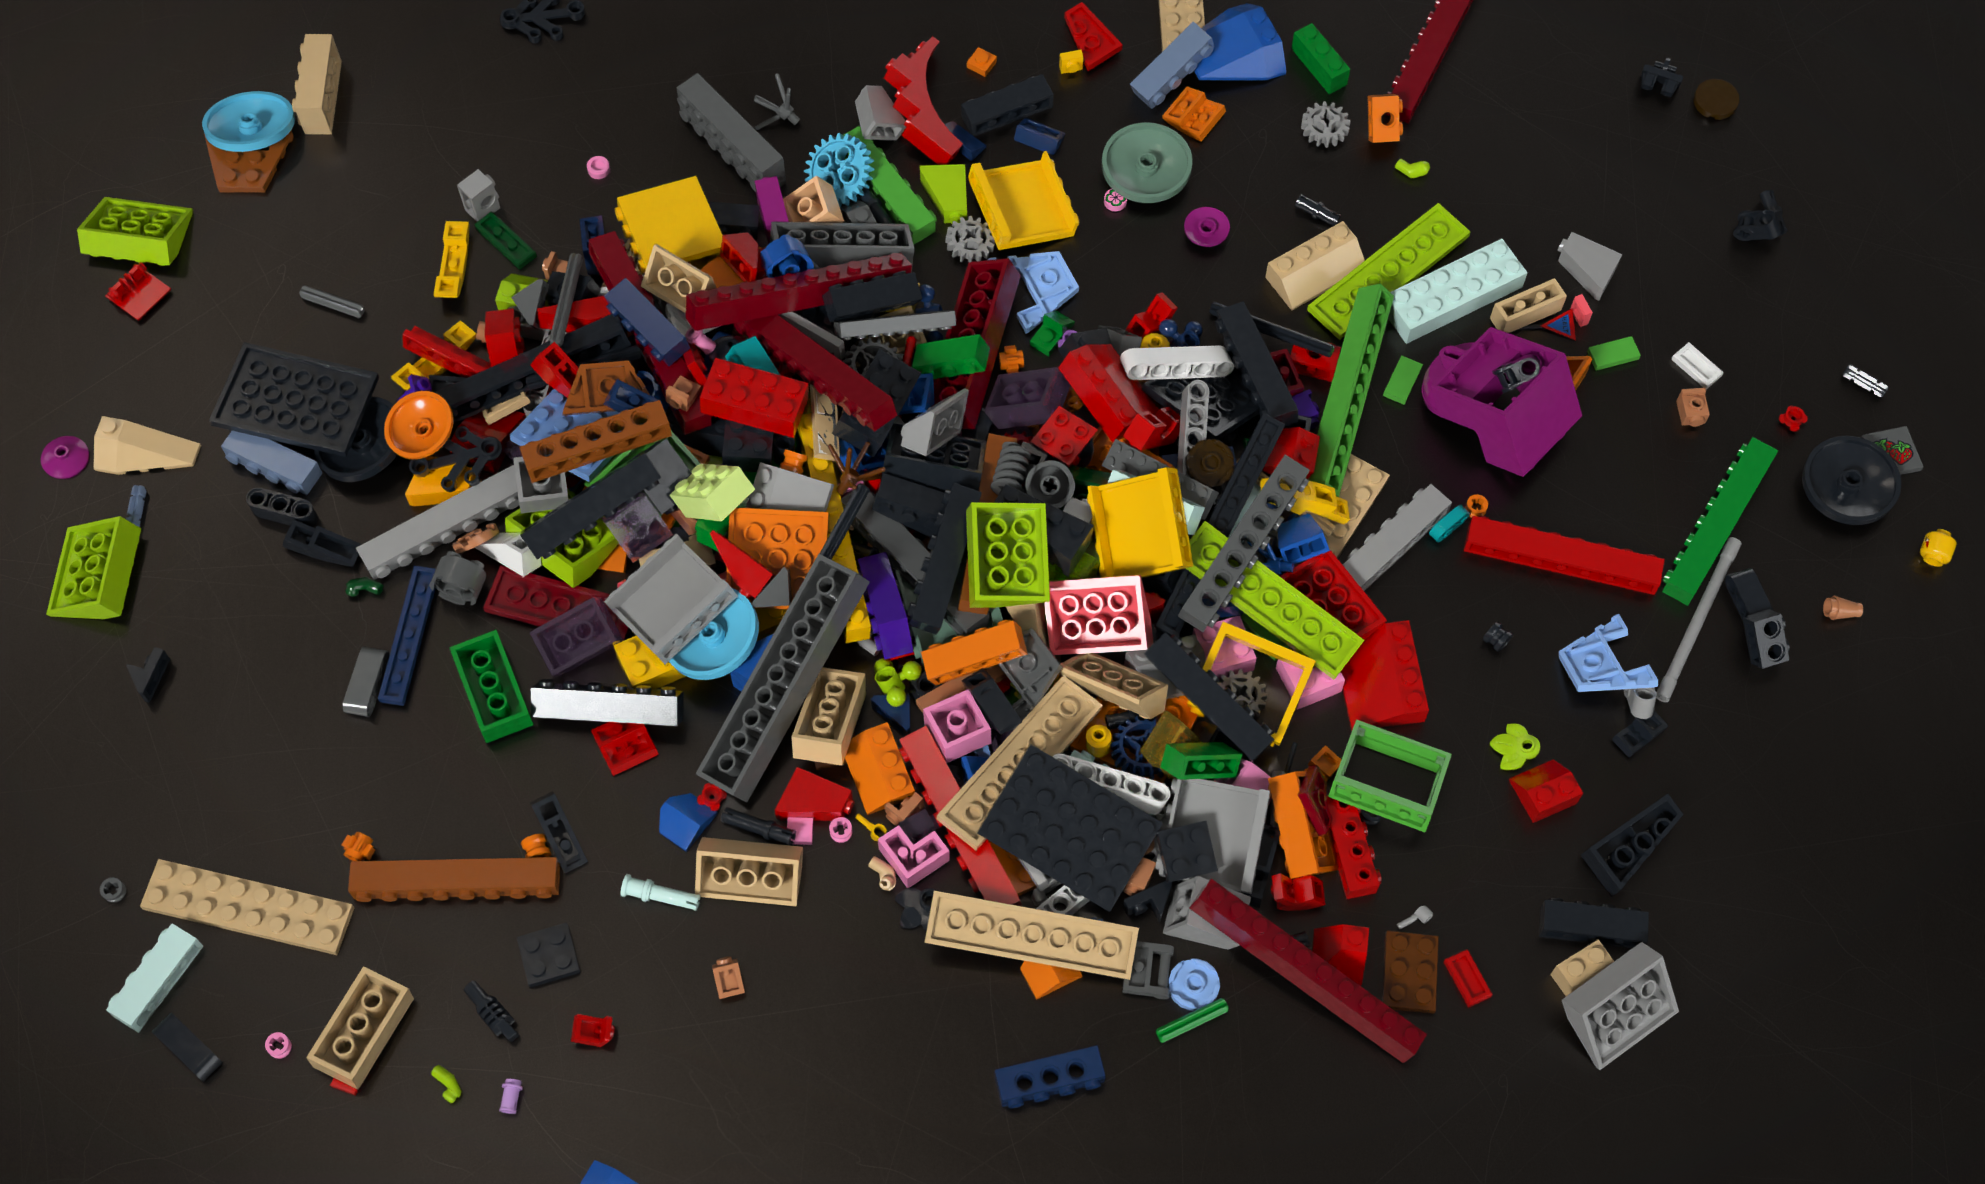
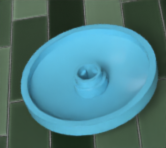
M251 91L235 94L217 102L204 115L202 127L209 143L219 149L233 152L254 151L282 140L292 130L295 123V115L291 103L281 95L265 91Z
M733 589L738 597L669 661L681 674L698 680L719 678L734 671L751 654L758 638L759 620L755 608L738 590Z

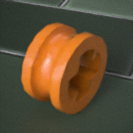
M1482 495L1470 496L1465 506V509L1470 512L1469 517L1484 516L1488 508V501ZM1473 503H1475V505H1477V503L1480 504V510H1478V508L1476 510L1473 509Z

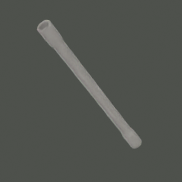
M1730 537L1727 539L1720 554L1719 562L1670 667L1656 691V699L1659 701L1669 702L1683 666L1729 567L1735 560L1742 545L1741 541L1736 538Z

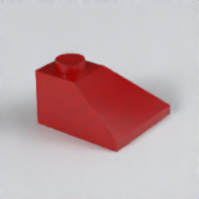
M1345 924L1316 928L1313 934L1312 951L1361 986L1367 956L1369 928Z

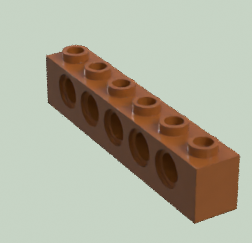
M657 400L655 402H647L643 406L631 410H624L607 418H600L586 425L576 426L562 433L552 434L538 441H531L519 448L531 482L534 483L670 437L672 433L661 401Z

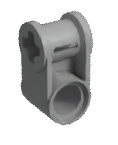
M1655 688L1623 689L1633 716L1640 719L1652 717L1657 697Z

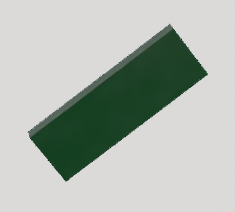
M492 211L474 224L475 229L519 270L537 257L536 252Z

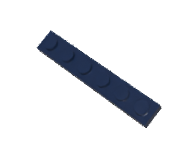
M414 566L378 696V700L381 703L405 705L435 588L432 591L429 586L436 570L435 568Z

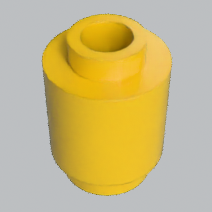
M1094 725L1088 729L1086 733V748L1089 754L1094 757H1104L1110 752L1111 732L1107 727Z

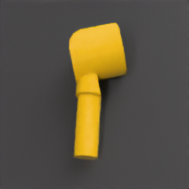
M860 813L855 817L871 831L870 835L874 841H878L880 838L874 833L875 830H881L886 834L887 830L884 825H874Z

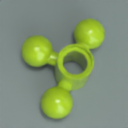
M882 658L876 661L874 665L875 680L884 695H886L887 702L891 706L899 707L906 701L905 685L902 681L905 679L916 680L921 676L922 668L916 661L906 662L899 673L896 672L893 663L889 659Z

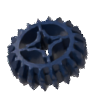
M1138 716L1135 717L1134 723L1127 719L1125 721L1126 727L1119 725L1118 733L1113 734L1114 742L1111 743V750H1113L1111 758L1116 760L1115 767H1122L1121 771L1130 772V774L1144 778L1149 776L1151 780H1154L1155 774L1162 778L1164 776V769L1160 766L1165 750L1155 744L1153 739L1154 737L1158 738L1164 747H1166V744L1178 743V739L1173 737V729L1167 730L1168 724L1166 722L1159 725L1157 717L1153 722L1145 718L1144 721H1140ZM1148 744L1149 749L1146 748V750L1144 751L1143 747H1146ZM1124 747L1128 748L1129 752L1135 754V761L1127 756Z

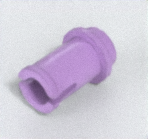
M506 1079L505 1083L502 1084L504 1091L499 1111L516 1114L519 1092L523 1090L520 1080Z

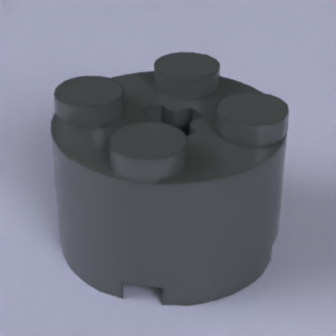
M1052 460L1041 462L1035 465L1026 476L1025 493L1058 509L1066 505L1074 494L1075 482L1073 475L1060 462ZM1049 479H1052L1056 489L1046 492L1043 482H1048Z
M449 551L446 556L440 558L429 586L432 591L434 588L439 590L438 596L459 605H465L466 601H471L470 605H474L487 577L483 570L485 566L477 560L469 561L461 558L458 553Z

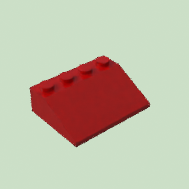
M1090 344L1070 351L1058 367L1112 443L1115 439L1120 440L1124 438V433L1137 413L1150 411L1155 416L1159 410L1152 399L1143 392L1138 380L1128 378L1120 361V356L1111 344Z
M1331 550L1307 559L1294 567L1293 572H1286L1280 576L1364 640L1387 622L1384 615Z
M1409 620L1384 623L1363 641L1341 670L1345 679L1343 693L1351 731L1356 719L1381 728L1425 722L1429 712Z

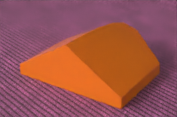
M1024 961L1020 968L1036 1000L1082 977L1079 970Z

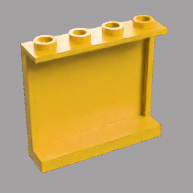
M1047 151L1043 152L1042 158L1039 161L983 170L981 163L971 165L968 180L998 250L1074 236L1077 226H1079V218L1071 207L1070 197L1066 195L1062 179L1058 177L1054 161L1050 159Z
M696 176L617 197L618 207L615 208L617 220L622 221L624 224L622 225V230L625 238H629L631 241L629 245L632 255L638 257L637 265L640 274H645L654 244L663 247L686 262L713 254L716 257H720L722 233Z
M1165 467L1157 469L1158 472L1101 486H1087V500L1092 511L1091 524L1094 525L1093 529L1096 536L1095 549L1099 555V573L1101 577L1141 575V578L1193 567L1181 488L1176 468Z

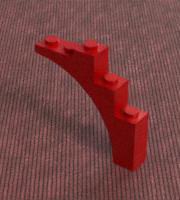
M932 36L927 42L922 41L919 44L915 54L911 52L906 56L902 53L897 59L892 58L885 67L888 71L883 79L898 90L894 96L897 99L893 108L907 118L904 123L906 128L902 136L938 165H948L956 157L963 143L941 121L927 91V62L939 43Z

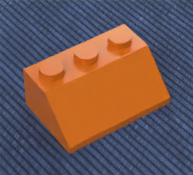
M888 722L864 730L851 739L845 760L867 815L885 809V804L888 802L896 805L901 803L906 797L909 796L911 798L915 793L914 787Z

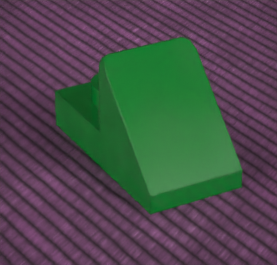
M1056 310L1044 314L1043 325L1030 340V346L1049 357L1058 346V341L1062 339L1063 334L1074 326L1075 321Z

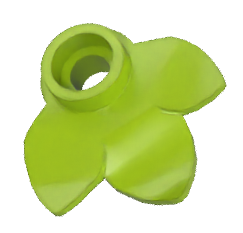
M1507 724V734L1497 735L1490 741V746L1503 755L1500 764L1502 770L1521 768L1527 759L1535 758L1541 749L1539 740L1529 735L1526 728L1520 724ZM1526 743L1532 744L1530 749L1523 748Z

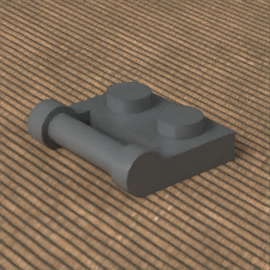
M1137 941L1130 980L1124 979L1122 993L1169 999L1168 979L1170 960L1174 956V947L1165 944ZM1153 954L1160 955L1157 986H1150Z

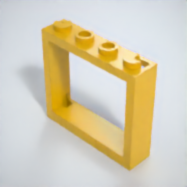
M1223 621L1202 668L1205 672L1209 669L1211 670L1225 637L1303 670L1278 731L1271 736L1274 742L1270 746L1274 747L1275 744L1280 746L1316 660ZM1188 700L1187 707L1191 708L1190 712L1204 718L1205 715Z

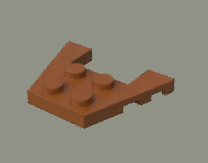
M292 131L282 140L270 145L268 151H225L213 146L205 137L219 192H265L277 171L276 166L279 160L283 159L286 154L285 149L287 145L293 141L294 135Z

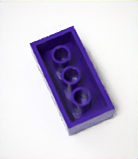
M883 552L859 558L858 573L870 582L864 592L865 601L867 600L865 603L868 616L872 617L870 619L872 634L877 633V636H874L877 651L882 650L884 659L913 653L907 616L887 553Z

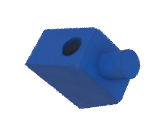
M1292 514L1278 528V545L1284 562L1296 564L1330 551L1323 530L1311 514L1302 516Z

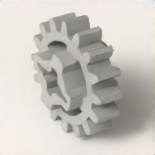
M1323 101L1322 106L1314 103V108L1308 107L1307 112L1303 114L1301 129H1304L1303 136H1309V142L1317 141L1316 146H1319L1321 143H1324L1326 148H1328L1329 143L1337 146L1338 140L1343 142L1345 136H1348L1350 120L1347 119L1348 113H1342L1343 107L1336 109L1335 103H1332L1330 106H1327L1326 101Z
M969 216L968 220L965 221L963 217H960L959 223L953 221L952 227L947 229L945 243H948L947 250H953V258L960 256V262H963L964 259H968V262H972L973 259L981 261L982 256L987 259L989 252H993L994 238L990 229H988L987 222L981 224V218L973 221L972 216Z
M1239 669L1238 674H1234L1230 670L1228 678L1225 675H1221L1220 682H1217V684L1223 689L1228 687L1235 695L1239 696L1235 701L1241 707L1244 705L1248 706L1258 717L1260 709L1264 710L1266 703L1264 701L1267 700L1268 693L1264 692L1266 685H1259L1260 677L1258 676L1253 679L1251 677L1252 671L1244 675L1242 669ZM1253 691H1255L1256 694V702L1254 701V697L1252 696Z

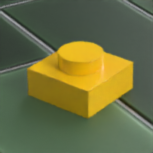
M1082 50L1060 53L1059 68L1061 74L1083 70Z

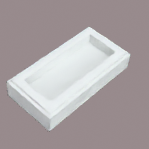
M1689 342L1675 353L1671 359L1705 389H1708L1724 373Z

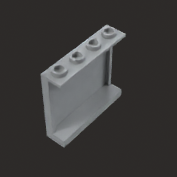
M676 533L653 556L649 557L635 573H632L619 588L614 590L604 602L666 664L736 599L738 595Z
M1173 779L1170 794H1175L1173 804H1168L1165 819H1170L1168 829L1207 821L1218 871L1199 876L1207 880L1212 878L1220 885L1237 892L1252 894L1271 794L1270 791L1264 789L1255 790L1203 779ZM1158 854L1155 869L1160 870L1159 875L1165 877L1161 856ZM1193 877L1182 879V881L1189 880Z

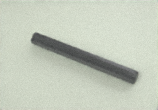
M571 253L569 256L550 334V345L554 341L559 347L563 345L583 261L582 255L579 253Z

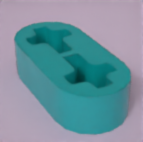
M1458 505L1432 527L1429 535L1437 542L1442 541L1466 521L1470 512L1462 505Z

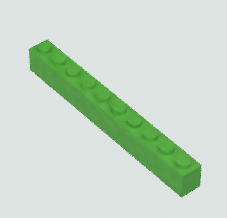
M1381 283L1358 288L1317 434L1320 436L1315 469L1308 480L1335 488L1337 497L1340 495L1394 295Z

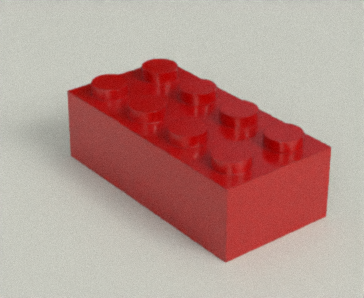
M715 358L700 395L701 413L794 438L808 401L809 383Z

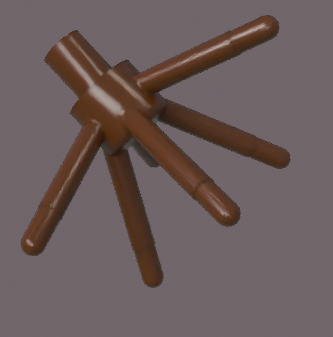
M869 441L863 446L852 468H850L852 448L847 449L844 467L831 444L828 445V449L842 472L840 476L841 483L836 488L838 493L845 494L848 488L855 490L858 481L881 479L882 474L879 473L885 472V467L862 475L856 471L870 446Z

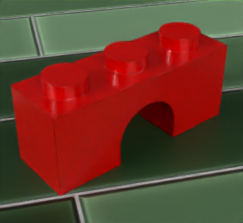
M1170 407L1160 408L1155 416L1150 411L1137 413L1123 437L1129 441L1128 443L1132 448L1138 451L1173 444L1180 433L1181 416Z

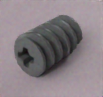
M1004 442L1002 444L1000 457L997 461L998 465L995 468L993 482L991 483V489L994 493L999 495L1006 484L1022 491L1023 476L1027 473L1028 460L1031 458L1029 450L1015 442Z

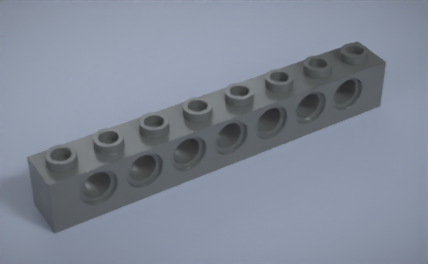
M1284 455L1182 607L1178 617L1201 632H1204L1207 626L1211 628L1220 617L1217 611L1221 606L1226 608L1233 597L1230 594L1233 587L1238 589L1246 576L1242 573L1246 567L1252 569L1259 558L1255 555L1259 548L1263 550L1266 548L1272 538L1268 534L1272 529L1277 531L1284 520L1281 517L1284 510L1288 512L1291 510L1297 500L1294 498V495L1297 491L1302 493L1310 481L1306 478L1310 471L1308 468L1289 456ZM1279 484L1288 485L1290 490L1282 489ZM1267 503H1274L1277 509L1269 508ZM1259 521L1263 523L1265 528L1256 527L1254 522ZM1246 540L1250 542L1252 547H1244L1241 541ZM1228 560L1237 561L1239 567H1232ZM1222 579L1225 581L1226 586H1218L1215 580ZM1202 599H1210L1213 602V606L1204 605Z

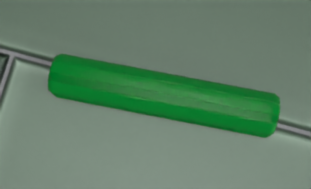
M1220 998L1157 1028L1156 1035L1160 1042L1164 1043L1226 1013L1229 1009L1224 998Z

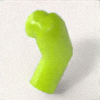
M1399 159L1395 168L1410 178H1417L1426 175L1430 170V165L1426 161L1409 164L1405 160Z
M441 1065L435 1066L431 1075L446 1086L447 1090L443 1092L444 1099L449 1103H454L456 1098L461 1096V1089L455 1076Z

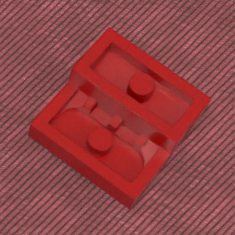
M607 722L591 730L613 776L659 755L644 724Z

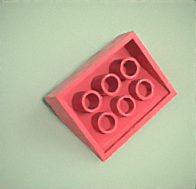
M1141 575L1049 581L1050 601L1045 602L1049 647L1053 655L1147 650L1154 644L1151 617Z

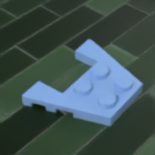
M1059 251L1030 254L1029 257L1019 258L1016 255L1007 256L1020 273L1036 303L1035 306L1017 312V319L1025 333H1029L1043 321L1044 314L1057 310L1079 292V286ZM996 257L989 258L988 260H996Z
M1619 614L1613 616L1608 624H1601L1596 627L1595 632L1586 638L1582 636L1559 651V659L1578 692L1658 687V679L1649 664L1624 672L1607 642L1628 636V628Z

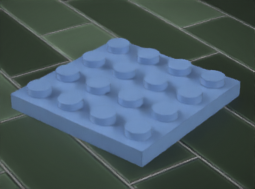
M553 389L510 434V439L512 442L523 446L531 441H538L552 434L562 433L576 426L586 425L600 418L619 414V412L562 416L567 397ZM613 456L575 468L569 472L591 482Z

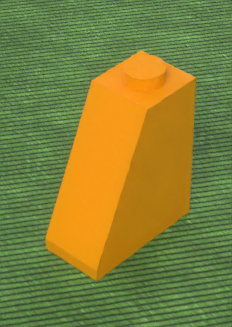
M433 456L425 457L427 461L437 458ZM455 464L431 470L425 477L414 475L405 493L409 505L440 504L469 489L472 486L464 480V475L472 468L465 467L456 481L457 488L453 492H446L441 486V481L449 474ZM425 465L420 466L418 472L423 471ZM471 475L469 481H473L476 475ZM453 481L447 482L446 487H450Z

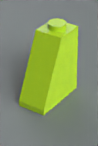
M965 164L920 166V182L943 222L952 224L953 221L959 223L960 217L967 221Z

